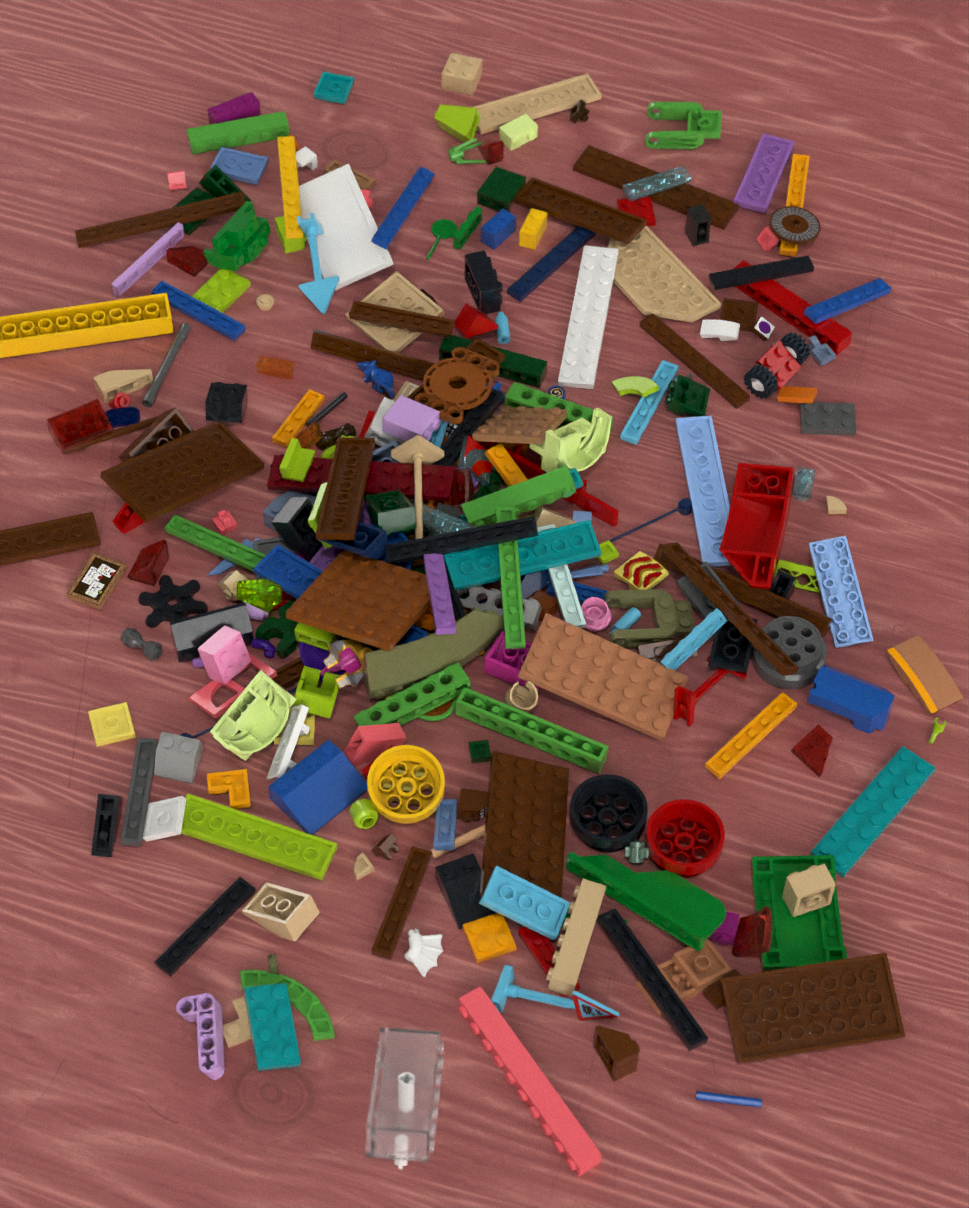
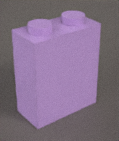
M400 395L383 417L382 431L404 441H408L417 435L429 441L434 430H437L441 424V420H439L440 411Z

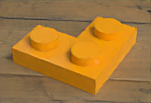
M247 769L207 773L209 795L229 793L231 808L251 807Z

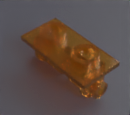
M260 355V359L256 363L257 373L292 379L295 362Z

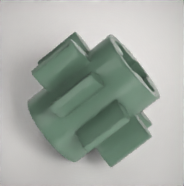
M635 840L630 841V845L625 846L624 855L629 857V862L644 863V858H649V851L645 846V841Z

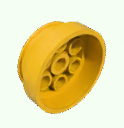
M413 745L395 746L380 754L371 765L367 778L368 793L375 809L385 818L405 824L419 822L433 814L440 806L445 793L444 772L439 761L429 751ZM402 768L405 772L399 775L395 773V770ZM422 771L425 775L423 777H416L415 773ZM386 783L392 785V787L388 790L382 788V786ZM409 786L412 790L410 792H403L402 788ZM430 789L432 793L430 795H423L422 791ZM392 801L399 803L395 808L389 806ZM417 804L419 808L413 811L409 809V806Z

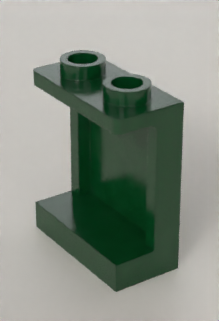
M496 166L477 191V204L497 212L502 209L510 212V203L526 184V177Z

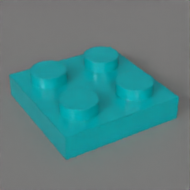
M323 71L313 93L314 98L345 104L355 79L354 77Z

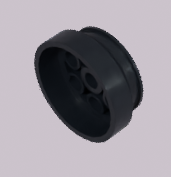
M597 775L582 782L574 791L570 802V823L574 832L588 847L600 852H616L625 849V846L630 845V841H635L642 834L646 825L648 805L643 792L632 781L618 775Z

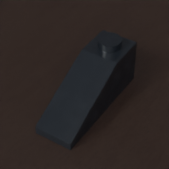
M98 794L91 855L112 857L120 822L123 797Z

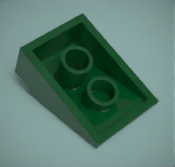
M401 490L364 496V501L374 527L385 530L387 536L393 534V532L400 531L405 533L416 528L415 507Z

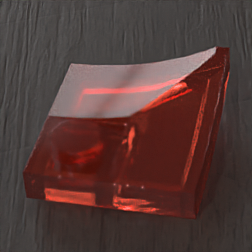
M764 906L760 911L752 915L740 918L731 952L735 957L769 952L772 938L771 909L768 906Z

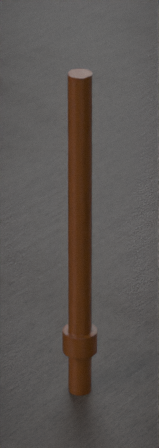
M159 416L85 440H76L73 444L61 447V451L63 454L75 450L81 451L87 446L149 427Z

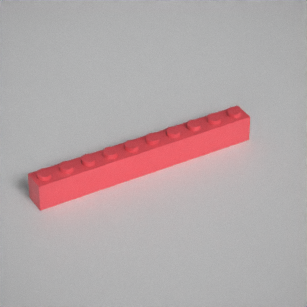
M479 986L460 997L458 1007L460 1016L468 1020L472 1033L474 1035L478 1034L483 1048L486 1052L490 1051L497 1068H502L507 1082L510 1085H514L517 1089L516 1092L522 1102H526L529 1106L531 1116L534 1119H538L541 1123L543 1133L547 1137H551L556 1151L564 1155L568 1168L571 1171H575L579 1177L600 1164V1151L482 987Z

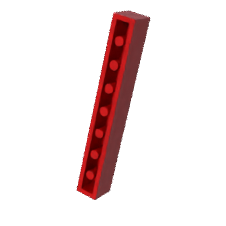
M743 260L742 262H740V263H739L736 267H734L733 269L742 268V267H747V266H753V265H751V264H749V263H747L746 261ZM773 279L734 286L808 337L815 335L820 344L826 343L836 356L850 345L852 332L849 329L843 327L832 318L815 324L804 314L805 308L812 305Z

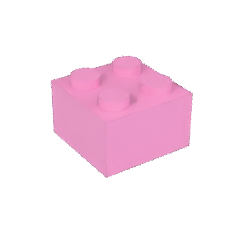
M225 625L198 648L209 678L224 685L252 662L241 632Z

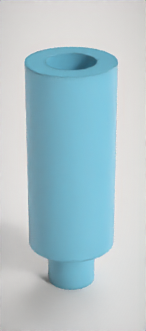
M498 312L495 318V323L498 325V329H496L497 339L500 344H507L511 340L508 317L504 315V312Z
M631 607L611 627V632L619 629H630L641 618L639 610Z

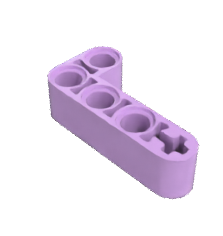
M209 993L184 997L178 1001L176 1010L187 1022H197L199 1069L208 1078L217 1080L223 1076L225 1071L222 1006ZM210 1003H212L211 1007L208 1008V1009H206L207 1006H208ZM211 1023H213L212 1027L210 1029H207V1027ZM214 1043L213 1047L208 1050L209 1046Z

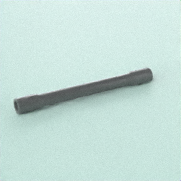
M182 323L177 331L161 367L141 401L143 406L148 408L152 406L157 392L183 341H185L191 330L189 324Z

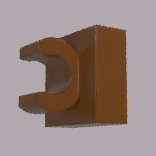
M392 833L384 836L371 851L376 856L383 854L386 860H391L393 857L390 855L389 849L394 853L399 851V847L394 844L397 838Z

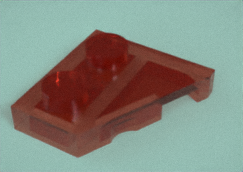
M818 724L792 748L791 752L820 777L824 771L823 768L833 737Z

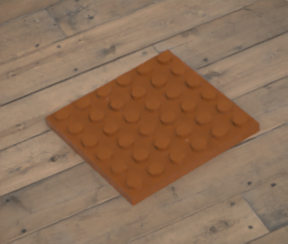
M343 549L286 611V618L391 651L431 604L426 575Z

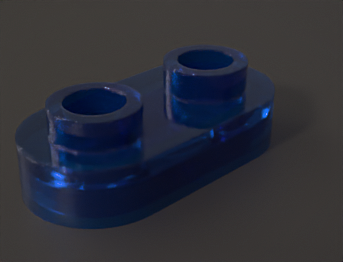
M135 407L111 409L106 411L103 416L105 425L110 428L128 426L139 422L141 419L140 411Z

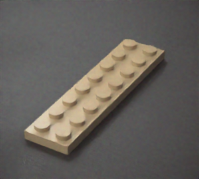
M584 74L472 108H477L481 117L477 129L482 135L498 130L499 127L524 114H527L531 119H536L573 108L580 99L585 101L586 104L600 100L602 94L589 74Z

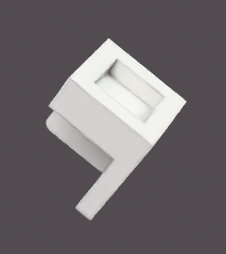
M305 146L296 152L297 168L306 165L311 170L317 168V155Z

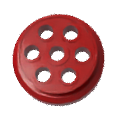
M688 799L673 800L661 805L651 815L647 824L646 847L651 858L661 870L676 873L682 878L695 877L711 868L721 856L725 839L724 826L715 811L707 805Z

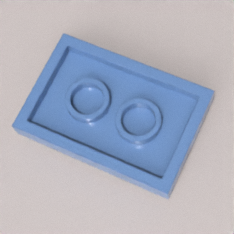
M221 147L210 169L216 164L230 179L258 185L269 163V157Z

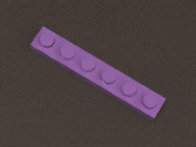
M424 554L423 562L436 635L456 634V623L443 554Z

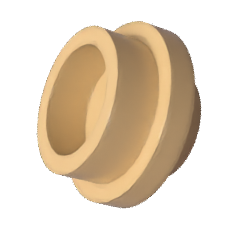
M263 294L256 299V304L261 310L267 311L272 308L274 299L271 295Z

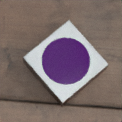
M761 316L751 331L766 341L775 327Z

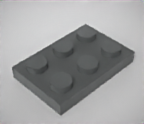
M800 403L801 434L855 436V403Z
M707 562L701 564L700 566L740 606ZM686 575L676 581V585L703 620L710 612L716 609L712 601L705 597L702 591Z

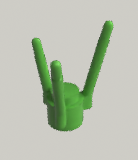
M474 138L452 149H448L450 161H456L457 165L462 163H486V160H462L464 158L463 151L483 143H474L478 140Z

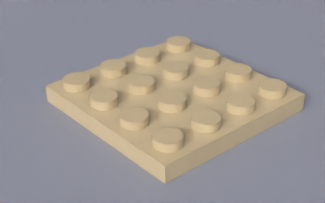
M397 271L360 301L442 317L445 314L441 307ZM350 310L345 314L347 320L379 347L399 353L422 334L420 332L350 319Z

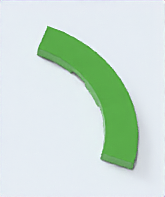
M264 970L240 971L242 993H244L245 987L286 983L290 1004L306 1019L312 1032L313 1041L335 1038L333 1025L327 1011L320 1003V1000L304 985L285 975L267 973Z

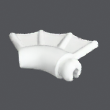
M415 928L414 931L411 929L408 932L409 950L404 956L409 962H413L420 974L425 977L429 969L438 965L437 958L443 953L441 946L443 935L422 936L419 934V930Z

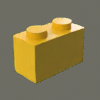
M531 208L520 230L519 246L536 250L547 228V212Z

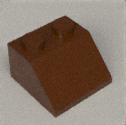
M600 1025L596 1026L593 1047L613 1082L636 1072L640 1052L637 1042L635 1040L632 1041L629 1034Z

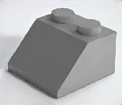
M161 732L156 748L154 775L193 784L204 749L201 741Z

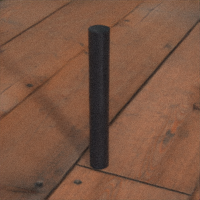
M342 392L305 423L309 429L344 401L348 395Z

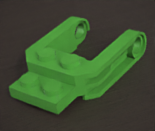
M652 102L648 105L647 115L650 119L688 120L687 131H660L646 134L645 145L648 148L696 149L704 144V139L721 138L722 111L704 110L702 105L697 102ZM658 109L660 112L654 113L651 110ZM656 138L657 141L652 142L649 139Z

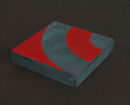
M466 436L463 438L458 467L485 486L489 484L492 468L491 462L485 455L487 449L471 437Z

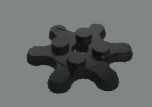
M163 575L159 579L160 590L158 592H142L138 597L139 604L150 606L153 609V612L145 620L146 625L150 628L157 627L163 621L171 622L186 618L190 614L198 615L208 612L206 603L193 599L194 594L199 592L201 588L199 582L194 579L185 585L177 586L173 584L170 576ZM174 599L178 602L175 605L168 604Z

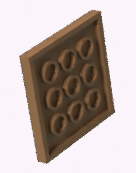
M503 405L485 420L482 426L478 427L472 434V438L475 441L542 444L545 441L546 431L551 429L554 432L568 417L567 410H560L558 407L543 409V407L526 408V406H518L513 408Z

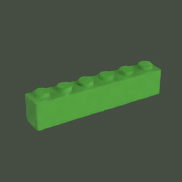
M285 111L187 129L188 144L192 155L220 150L221 147L232 148L276 140L277 137L290 135Z
M566 465L462 504L461 507L469 529L495 524L496 507H515V515L517 517L520 513L533 511L539 506L551 504L563 497H570L576 493L575 483Z

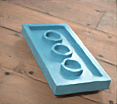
M496 866L493 869L479 904L554 941L558 936L570 902Z

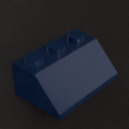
M358 522L355 540H320L377 560L386 552L385 545H388L387 532L385 530L362 522Z

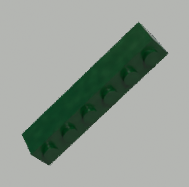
M451 335L450 338L444 337L439 347V360L452 358V351L455 348H466L474 340L461 338L456 335ZM492 346L505 354V360L499 364L500 373L497 377L537 388L541 387L547 374V361Z

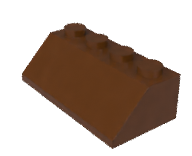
M176 408L166 410L118 457L122 462H125L189 434L194 430Z

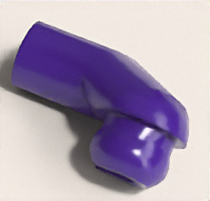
M253 638L252 648L265 650V657H274L276 647L270 641Z

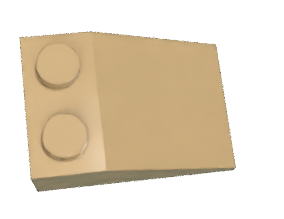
M267 882L241 911L245 916L277 936L294 942L320 913L311 895Z

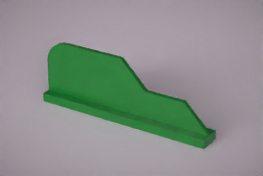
M574 852L567 855V871L582 880L586 879L607 886L604 894L698 952L704 948V942L725 920L726 909L719 899L676 873L667 870L636 873L608 855L578 856Z

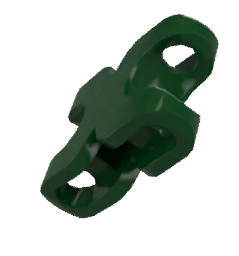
M294 600L288 601L279 609L278 615L280 618H267L258 626L255 633L257 639H280L276 649L277 655L283 659L297 649L294 630L298 622L286 618V611L295 602Z

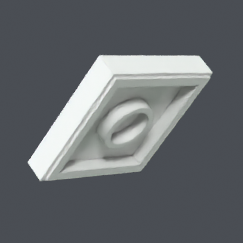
M179 796L148 804L143 839L146 842L181 834L186 798Z

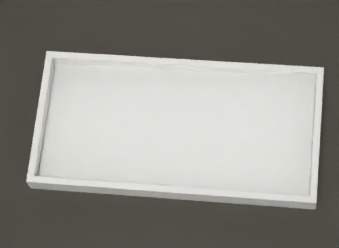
M349 164L299 186L302 220L311 218L310 213H314L323 227L324 234L317 235L316 237L320 268L324 279L333 276L339 277L335 291L394 264L388 250L371 242L378 228Z

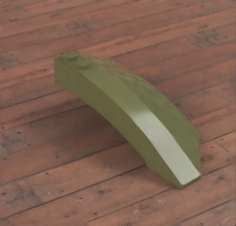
M473 606L472 612L455 622L456 634L436 635L435 632L424 638L394 646L391 651L381 649L365 653L363 680L369 700L374 698L378 700L387 695L401 692L412 684L425 680L429 675L444 670L448 665L459 662L462 667L478 656L504 631L503 614L498 616L496 612L487 609L482 612L479 610V607Z

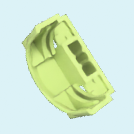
M596 408L593 410L591 423L584 418H580L556 429L554 432L551 429L546 431L545 441L542 444H530V448L541 455V469L548 473L567 465L568 470L576 468L578 472H581L592 466L606 452L612 416L600 408Z
M260 670L210 732L226 749L247 761L252 753L265 748L279 735L286 724L289 709L297 699Z

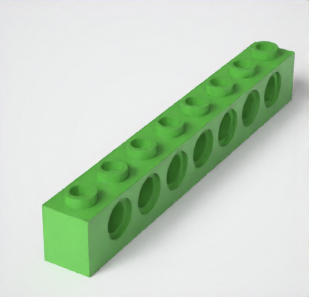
M464 687L456 700L457 716L597 774H600L608 759L609 746Z

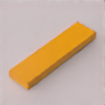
M309 389L273 435L272 442L288 448L291 438L298 436L305 427V423L311 419L324 402L325 396Z

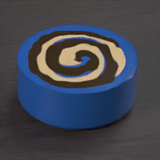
M552 386L549 388L548 394L565 400L566 391L563 387Z

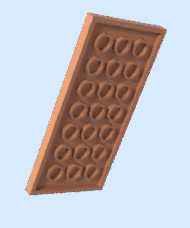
M547 613L518 675L519 678L525 681H530L534 685L660 741H663L674 715L675 688L679 685L685 687L689 676L671 668L667 669L662 664Z

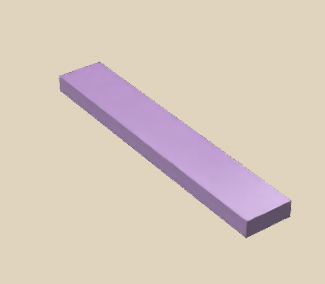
M178 222L111 284L114 297L119 298L184 238L183 224Z

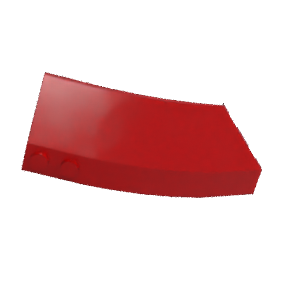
M738 463L730 510L719 551L751 588H771L789 517L795 482L793 467Z

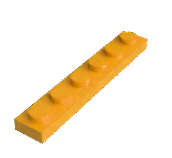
M782 692L705 763V768L721 779L797 708L798 703Z

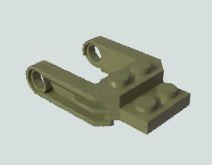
M662 589L612 590L604 595V601L609 608H653L655 628L619 629L610 633V642L621 647L637 648V644L669 640L677 636H688L695 627L689 600L673 601V597Z

